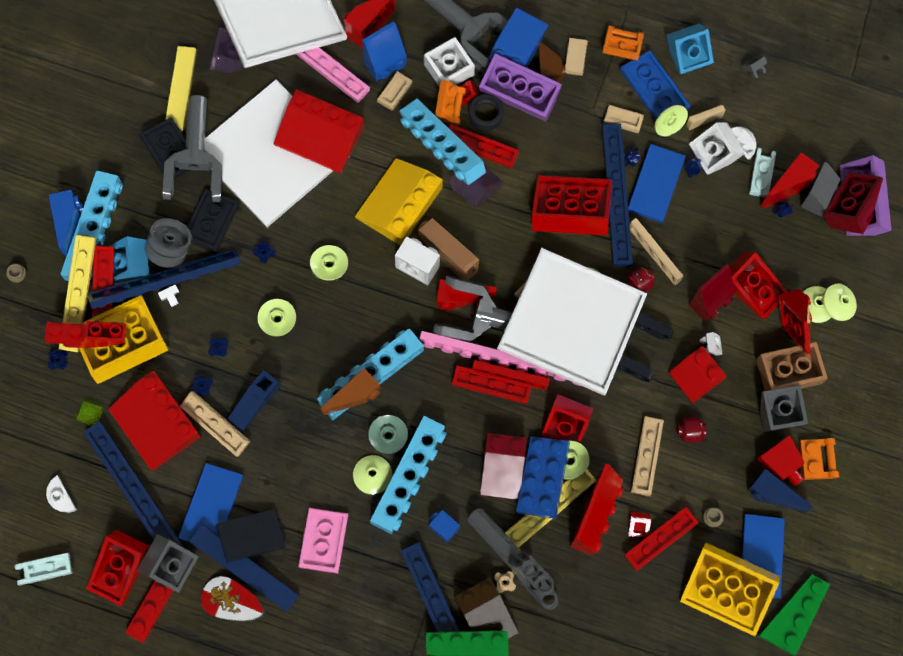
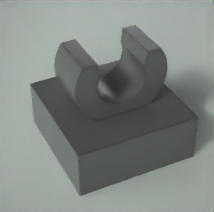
M756 56L741 66L744 72H750L752 78H758V69L761 74L766 73L764 65L767 64L765 56Z

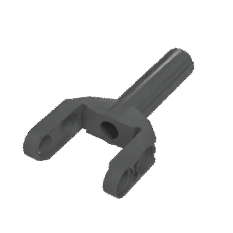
M424 0L460 30V45L475 65V68L485 75L490 65L489 60L472 45L488 30L489 25L501 34L508 20L499 13H484L472 17L453 0Z
M194 95L189 97L186 147L181 152L173 154L164 163L163 200H171V197L174 195L175 167H179V169L209 171V169H212L211 197L213 202H221L222 164L213 155L204 150L207 98Z
M453 276L446 277V285L456 290L480 295L481 297L478 299L472 322V330L440 323L434 324L432 332L470 342L491 327L506 329L513 312L496 308L483 284Z
M482 508L473 511L468 517L467 522L511 568L520 583L543 608L547 610L556 608L559 601L556 592L553 590L554 582L551 576L530 554L521 551ZM544 580H548L551 585L549 586ZM547 595H552L555 598V601L550 605L545 604L543 601Z

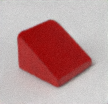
M471 80L459 86L466 89L461 105L471 103L474 98L481 95L476 83Z
M630 512L628 535L647 538L651 523L650 514Z

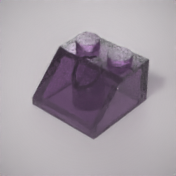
M219 27L210 69L229 74L249 68H244L228 30Z
M485 167L486 173L470 185H467L463 180L460 181L455 173L448 181L453 190L460 193L466 202L474 207L484 203L503 184L487 167Z

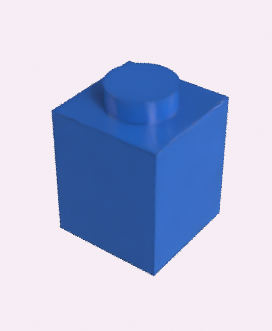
M443 510L440 513L435 512L429 519V522H431L429 528L446 543L460 529V525Z

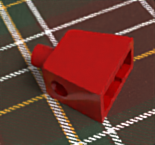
M790 436L756 460L764 469L768 470L780 481L788 477L793 485L796 486L804 480L798 469L805 462Z

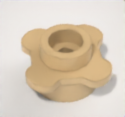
M508 571L506 574L497 573L494 576V579L497 581L496 589L499 593L515 590L516 585L513 583L514 574Z

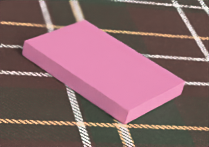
M309 508L299 568L339 573L348 521L347 513Z

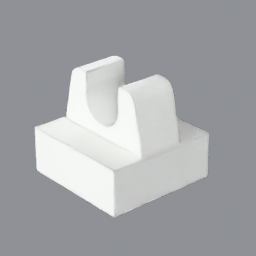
M176 285L158 293L162 301L168 299L171 307L179 304L175 297L179 293Z
M714 332L707 333L705 337L700 339V343H707L705 350L709 354L715 356L722 355L719 335Z

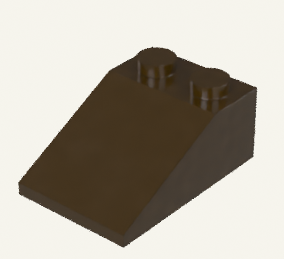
M490 577L454 597L472 632L508 631V639L518 634V630Z

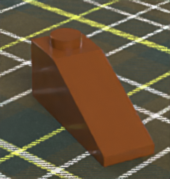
M362 369L320 408L323 415L367 403L370 399L373 401L380 394V384L365 369Z

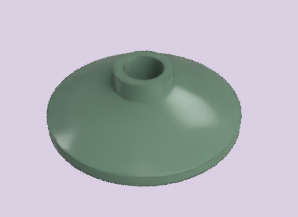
M380 416L373 421L369 428V441L381 453H395L402 449L407 441V427L396 416ZM391 433L392 437L390 439H386L385 434Z

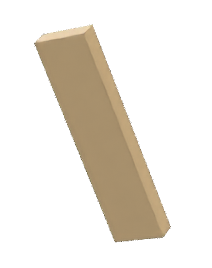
M635 218L630 223L631 233L674 285L678 284L683 278L682 273L638 219Z
M191 391L179 406L236 457L240 456L251 442L194 391Z
M644 416L631 493L651 496L664 422L662 419Z

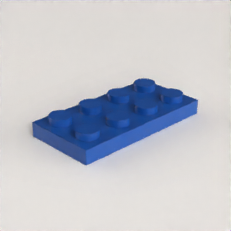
M539 437L530 438L516 510L518 514L556 519L570 447L569 441Z

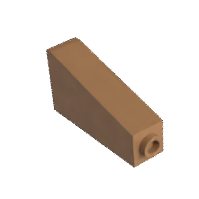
M433 218L429 221H424L419 226L418 237L428 247L438 251L440 259L458 278L469 280L478 272L479 259Z

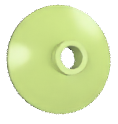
M675 105L663 111L656 120L655 131L660 136H669L677 132L687 120L688 112L686 108L681 105Z
M322 246L311 256V270L320 279H338L348 268L347 255L337 246ZM327 264L333 265L332 267H326Z
M834 284L829 286L824 292V308L833 319L846 321L853 317L856 312L857 303L854 294L848 287L842 284Z
M813 286L803 291L809 296L811 305H809V311L812 315L811 322L823 323L831 318L823 304V295L826 288ZM816 300H820L822 305H818Z
M282 299L267 301L258 312L260 328L271 336L287 334L292 330L296 322V313L293 306ZM280 317L281 321L275 322L274 319Z
M569 441L570 447L564 479H575L587 470L589 454L582 444ZM569 460H574V464L568 465Z
M370 455L362 458L354 467L353 479L355 485L367 494L383 492L387 489L392 479L391 466L380 456ZM371 470L376 471L374 477L369 476Z

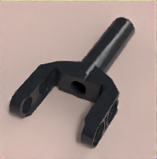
M643 314L638 315L634 327L659 339L670 340L674 333L670 327ZM624 355L621 356L617 369L644 382L651 381L653 373L648 367Z

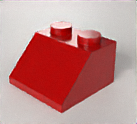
M703 346L669 372V375L692 404L722 383L727 377Z
M557 394L541 437L581 443L594 409Z

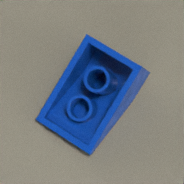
M516 8L496 41L488 59L492 61L494 55L497 54L528 68L549 24Z
M394 21L362 40L364 65L376 81L387 78L391 72L400 70L407 64L406 52Z
M72 190L49 195L58 246L65 257H67L84 208L78 195L75 196Z

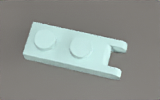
M757 148L749 195L766 198L770 190L776 151H772L771 157L761 155L762 148Z
M69 553L15 565V570L23 569L25 579L17 581V585L29 584L73 573Z

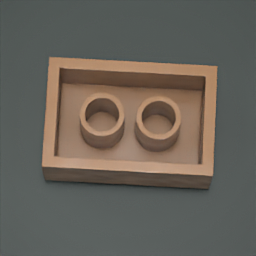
M817 342L811 343V354L808 355L799 346L764 353L756 359L765 391L801 385L802 389L820 385L828 379Z

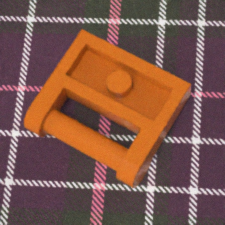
M609 25L603 53L638 61L644 33L615 29L614 26Z
M441 80L435 116L449 124L460 125L461 119L459 116L462 98L465 95L466 89L447 80Z
M835 438L799 441L800 455L805 462L802 466L804 480L839 478L834 452ZM821 446H826L829 472L823 471Z

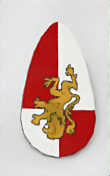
M220 576L213 578L202 591V606L211 616L234 621H250L258 619L264 614V609L257 597L241 584L228 577Z

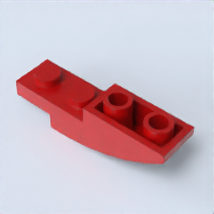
M86 321V324L47 322L45 343L65 344L68 348H93L125 343L127 324Z

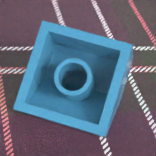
M700 23L666 35L669 52L680 74L714 63L709 30Z
M127 236L109 246L114 247L113 284H120L149 275L148 257L145 253L146 240Z

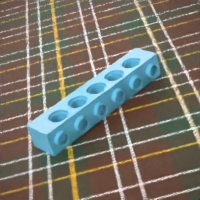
M418 99L400 110L402 117L400 120L405 128L409 127L414 137L420 138L423 145L427 149L430 148L438 160H443L448 170L452 169L460 181L463 180L467 185H470L486 173L483 161Z
M96 170L61 271V276L66 281H69L76 235L96 238L95 246H102L104 244V233L106 228L110 226V216L112 211L116 209V198L121 193L123 187L117 175ZM109 192L107 196H101L102 193ZM100 208L103 209V211H102L101 213H99V214H96V213H95L98 209H100ZM92 226H97L94 231H89ZM92 269V271H91V278H90V280L92 279V276H93V269Z
M410 328L407 331L402 330L391 343L386 342L383 344L378 353L370 354L361 366H354L349 371V375L345 378L342 376L337 379L332 388L324 389L319 394V398H317L318 403L322 407L362 369L366 371L369 369L374 370L375 374L372 377L379 384L383 383L422 353L424 345ZM399 346H402L406 349L403 353H397L395 351V349ZM382 358H388L390 359V363L387 365H383L380 363V360ZM347 409L328 414V416L333 421Z
M423 416L370 520L372 525L390 534L394 530L398 531L402 520H400L402 513L408 512L411 505L409 500L412 495L415 496L420 488L418 482L421 477L425 478L429 470L427 464L429 460H434L438 452L435 448L438 442L442 444L447 434L444 432V425ZM430 437L433 442L430 445H425L422 443V439ZM416 454H421L424 460L417 463L413 460V457ZM411 471L415 474V478L407 480L404 477L405 473ZM398 489H404L406 495L399 498L395 495V492ZM394 506L398 511L395 515L391 516L386 513L387 508Z

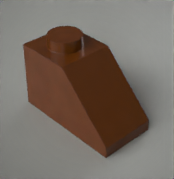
M540 42L537 49L539 74L561 83L562 77L566 75V67L562 65V58Z

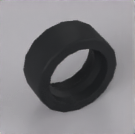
M483 94L477 96L470 103L469 120L471 124L481 131L496 129L503 119V104L494 95ZM483 104L492 105L496 108L497 116L492 121H481L476 117V108Z

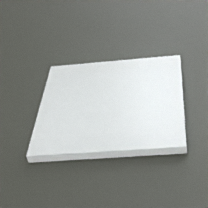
M214 0L244 68L347 39L345 30L330 0Z
M277 80L272 82L207 136L204 150L213 155L222 164V181L266 227H269L333 172V170L273 145L287 106L292 98V95Z
M541 248L497 349L605 396L647 293Z

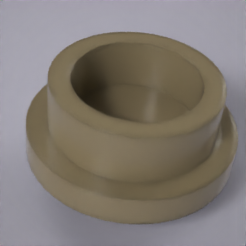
M12 264L8 267L6 275L11 282L18 283L25 278L26 270L21 264Z
M715 507L707 509L703 515L704 522L710 527H718L724 519L721 510Z

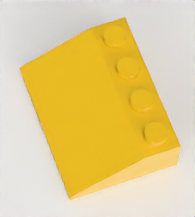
M396 158L355 215V218L401 246L443 188V179L426 169Z
M142 295L87 320L126 323L125 343L105 347L79 348L88 370L97 384L168 351Z
M705 543L680 602L756 636L779 585L781 576Z

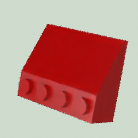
M295 90L273 145L341 174L364 129V118L299 90Z
M538 175L532 211V231L608 235L612 180Z
M154 371L135 383L108 409L151 471H154L201 438Z
M608 464L604 465L598 475L570 547L591 556L594 552H599L602 541H600L602 533L606 534L610 525L607 522L609 515L613 516L617 507L614 504L616 497H621L624 489L621 486L623 480Z

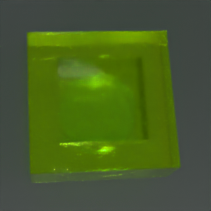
M83 401L76 420L93 426L99 421L103 408Z

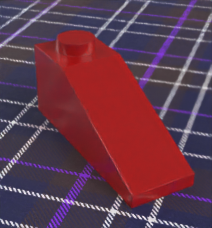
M440 279L437 307H440L442 310L457 309L478 302L481 296L453 289L445 284L446 280ZM484 286L491 298L496 296L497 287Z

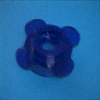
M637 148L633 151L629 150L625 155V167L627 165L634 167L639 161L641 154L637 152Z
M693 158L686 164L685 171L689 173V178L700 173L702 169V160L700 158L697 160Z
M788 203L779 205L777 206L778 210L773 213H777L779 218L793 213L791 207L794 204L788 205Z
M266 241L253 249V254L260 259L261 263H266L267 259L274 257L276 254L275 250L271 249Z
M211 338L209 341L211 344L208 350L209 355L225 357L227 355V345L229 344L226 338Z
M66 351L49 352V369L61 368L63 370L67 368L66 358L68 353Z
M200 375L195 376L194 386L191 387V391L208 396L210 394V385L213 384L212 379L202 378Z

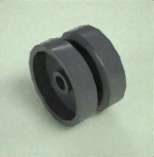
M166 218L155 221L150 228L145 244L146 256L158 266L169 268L180 265L185 260L191 244L192 236L190 230L178 220Z

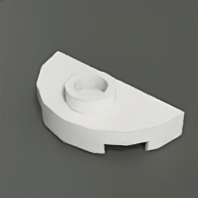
M744 127L730 128L744 150L746 158L751 159L756 150V139L753 133Z
M57 475L50 481L47 487L46 496L49 504L60 512L70 513L76 511L71 498Z

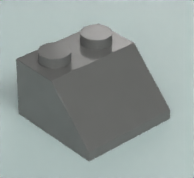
M824 162L818 171V175L812 182L801 205L802 208L819 216H822L832 196L835 195L840 187L838 186L840 178L828 163Z
M801 385L762 392L760 415L764 432L808 424Z
M157 534L137 571L179 593L198 556Z

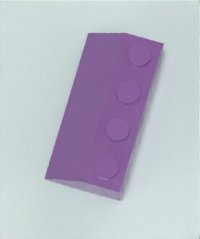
M495 54L479 88L480 92L494 95L500 101L546 122L554 107L562 84Z
M872 155L840 165L841 183L848 172L883 178L872 220L864 234L846 231V234L848 236H865L892 231L884 161Z

